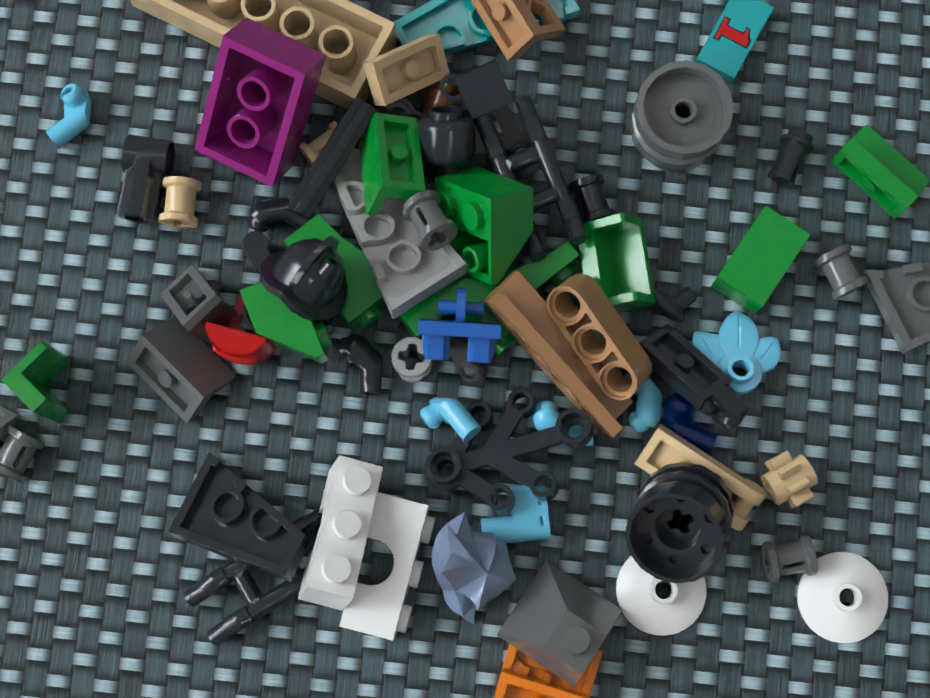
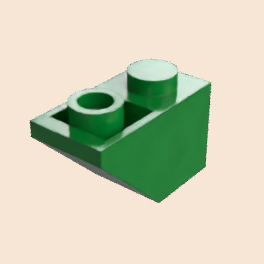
M261 282L240 290L254 329L259 336L319 363L330 360L325 348L332 346V342L323 320L315 323L314 320H306L291 312L282 300L268 292Z

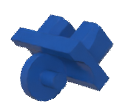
M458 288L457 301L439 300L438 314L456 315L455 320L423 318L418 320L417 334H423L424 359L449 360L450 336L468 337L467 362L491 363L496 339H501V323L465 321V315L483 316L484 303L466 302L467 288Z

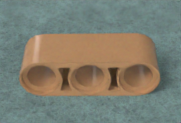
M575 274L552 290L547 299L548 312L599 387L608 397L614 400L629 399L650 378L652 363L599 284L586 274ZM568 292L573 293L578 298L580 306L575 305L570 300ZM594 330L604 335L606 343L596 338ZM619 367L626 369L630 373L632 380L625 378L621 374Z

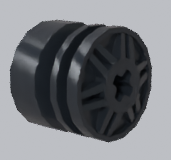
M689 462L667 464L652 473L643 486L637 502L628 517L625 533L629 553L639 567L656 579L676 584L693 582L709 574L721 559L732 525L735 506L730 489L721 477L705 466Z

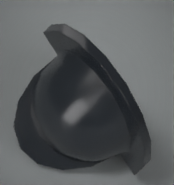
M333 235L327 237L324 241L318 238L304 239L291 244L288 249L280 250L267 256L260 264V282L268 292L279 297L291 312L306 320L322 321L338 315L346 303L348 290L343 261L337 252L338 239Z

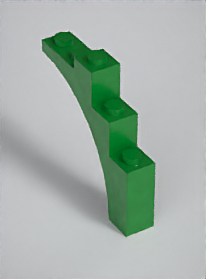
M318 214L283 241L288 249L291 244L304 239L318 238L324 241L332 235L338 239L337 252L343 261L348 286L346 303L339 312V315L351 330H354L359 325L362 328H366L383 315L384 311L381 308L386 305L363 252L343 239ZM566 242L547 254L543 260L506 272L498 284L489 285L476 278H458L397 318L413 337L422 339L423 334H417L418 320L420 318L456 319L454 314H438L439 300L457 301L458 288H467L466 302H482L513 271H519L537 293L540 294L551 284L557 287L570 276L576 274L577 271L573 267L577 264L579 254L569 242ZM485 305L483 316L465 315V321L500 323ZM502 324L501 339H496L494 350L498 356L517 343L516 339Z

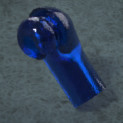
M678 392L674 393L670 399L666 400L663 407V414L669 430L706 454H709L715 444L717 434L694 424L691 415L692 404Z

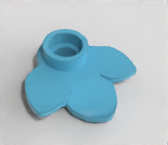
M739 311L731 313L724 320L719 334L696 331L692 339L694 347L733 379L730 386L736 392V395L748 394L755 390L760 383L762 374L774 369L781 356L779 339L775 337L759 338L758 330L753 320ZM732 368H742L747 372V375L738 376Z

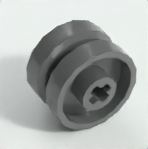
M688 60L670 62L651 72L640 87L630 120L632 141L642 157L658 168L675 172L694 169L708 161L720 146L731 125L734 106L730 89L721 75L705 64Z

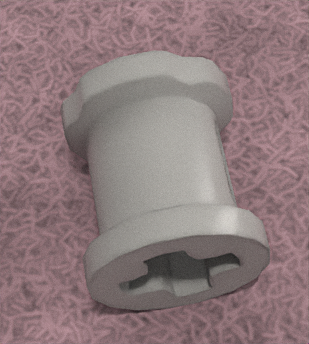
M406 337L400 340L393 348L391 354L392 364L395 372L399 374L403 381L417 383L430 374L433 364L432 360L424 359L422 339ZM410 351H417L419 359L424 360L423 363H416L414 370H408L405 361L401 360V358H408Z

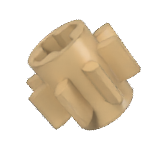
M785 451L765 462L769 472L761 476V481L766 492L776 505L787 501L792 509L814 498L809 488L818 484V478L813 467L802 454L792 458L790 453Z

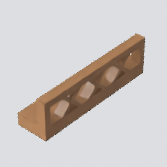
M471 0L507 61L519 59L536 41L558 37L566 30L548 0ZM532 12L539 15L544 23L543 26L539 25Z
M513 271L482 302L573 405L588 414L593 427L597 431L614 438L623 429L616 419L633 401L630 398L614 400L602 391L550 316L545 300L519 271Z

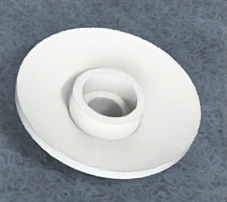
M834 552L817 558V574L808 576L804 572L798 584L797 603L803 620L813 632L832 642L853 643L867 638L881 625L888 608V591L882 575L872 563L853 553ZM846 588L854 595L853 603L849 606L843 605L839 598L841 591Z
M630 556L621 567L616 582L617 601L626 619L639 630L660 636L679 633L692 625L701 614L706 600L704 576L693 582L677 584L667 582L671 586V594L669 597L661 599L656 595L655 587L658 582L663 580L656 579L642 570L633 557Z

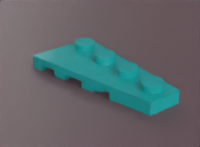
M431 0L394 21L397 41L400 46L427 34H439L445 56L495 41L471 0ZM548 0L561 22L580 16L581 10L575 0ZM532 12L539 25L543 26L544 23L539 15Z

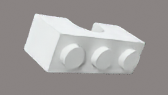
M339 455L330 468L319 513H322V519L315 544L308 555L298 596L299 600L338 610H343L353 600L383 467Z
M377 492L367 538L383 542L390 548L394 558L393 570L390 576L380 584L366 585L357 582L354 598L344 608L339 627L392 641L395 640L397 631L406 633L412 611V606L405 605L409 587L418 588L424 562L418 561L416 558L420 543L429 544L436 519L428 516L429 505Z

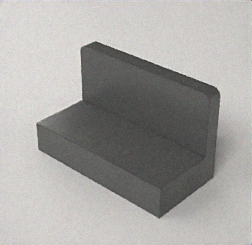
M176 316L142 334L126 361L186 423L198 417L211 396L232 383L236 377V374L200 338L182 326Z

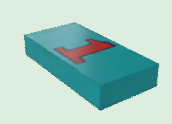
M729 0L695 62L705 64L721 75L723 79L732 83L774 7L761 0Z

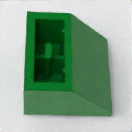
M473 167L435 177V191L441 199L440 208L446 218L452 220L458 228L456 237L449 244L466 262V274L489 285L498 284L533 232V187L480 167Z

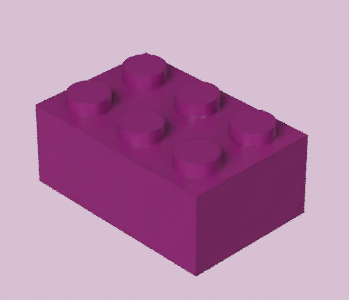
M245 18L223 35L194 150L273 187L294 166L327 55L249 18Z

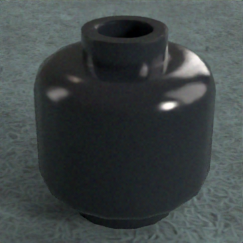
M456 105L433 106L428 109V114L418 121L417 129L422 161L434 166L435 172L443 174L459 172L461 165L470 162L475 156V122L470 115L463 113L462 107Z

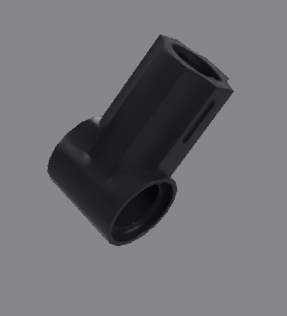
M131 134L126 137L122 151V169L125 175L117 216L120 219L145 225L157 224L163 192L162 179L171 176L174 166V141Z

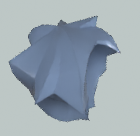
M465 512L446 523L437 534L432 550V566L436 579L443 590L446 604L453 612L475 625L476 608L479 611L485 604L496 598L516 580L510 563L506 541H496L492 532L471 531Z

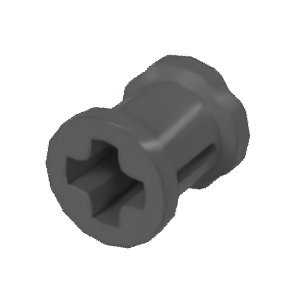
M433 190L416 193L404 203L402 210L405 219L413 222L419 233L418 242L426 251L443 248L458 233L456 224L452 220L447 219L440 208L441 199L436 191Z
M849 243L831 250L813 262L816 268H822L834 290L831 294L833 300L840 299L870 282L867 276L860 274L850 255L852 248Z
M8 425L6 429L8 437L0 449V473L20 483H24L26 479L24 472L36 450L43 449L45 443Z
M802 535L799 537V541L773 545L769 541L762 544L763 565L770 583L778 582L780 577L804 572L808 576L817 574L816 552L809 535Z

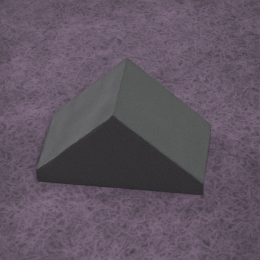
M192 264L160 294L182 326L204 342L209 341L205 330L206 321L224 326L238 313Z

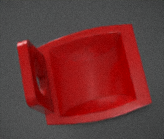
M241 295L237 298L234 307L238 313L230 320L229 327L206 321L205 330L213 345L212 350L220 357L236 364L257 365L273 356L277 347L273 342L258 336L256 333L254 335L246 333L241 324L245 304Z

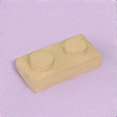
M427 34L362 63L375 106H386L442 80L446 74L450 73L439 34Z

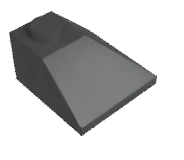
M546 560L499 630L497 636L575 687L618 619L622 609Z

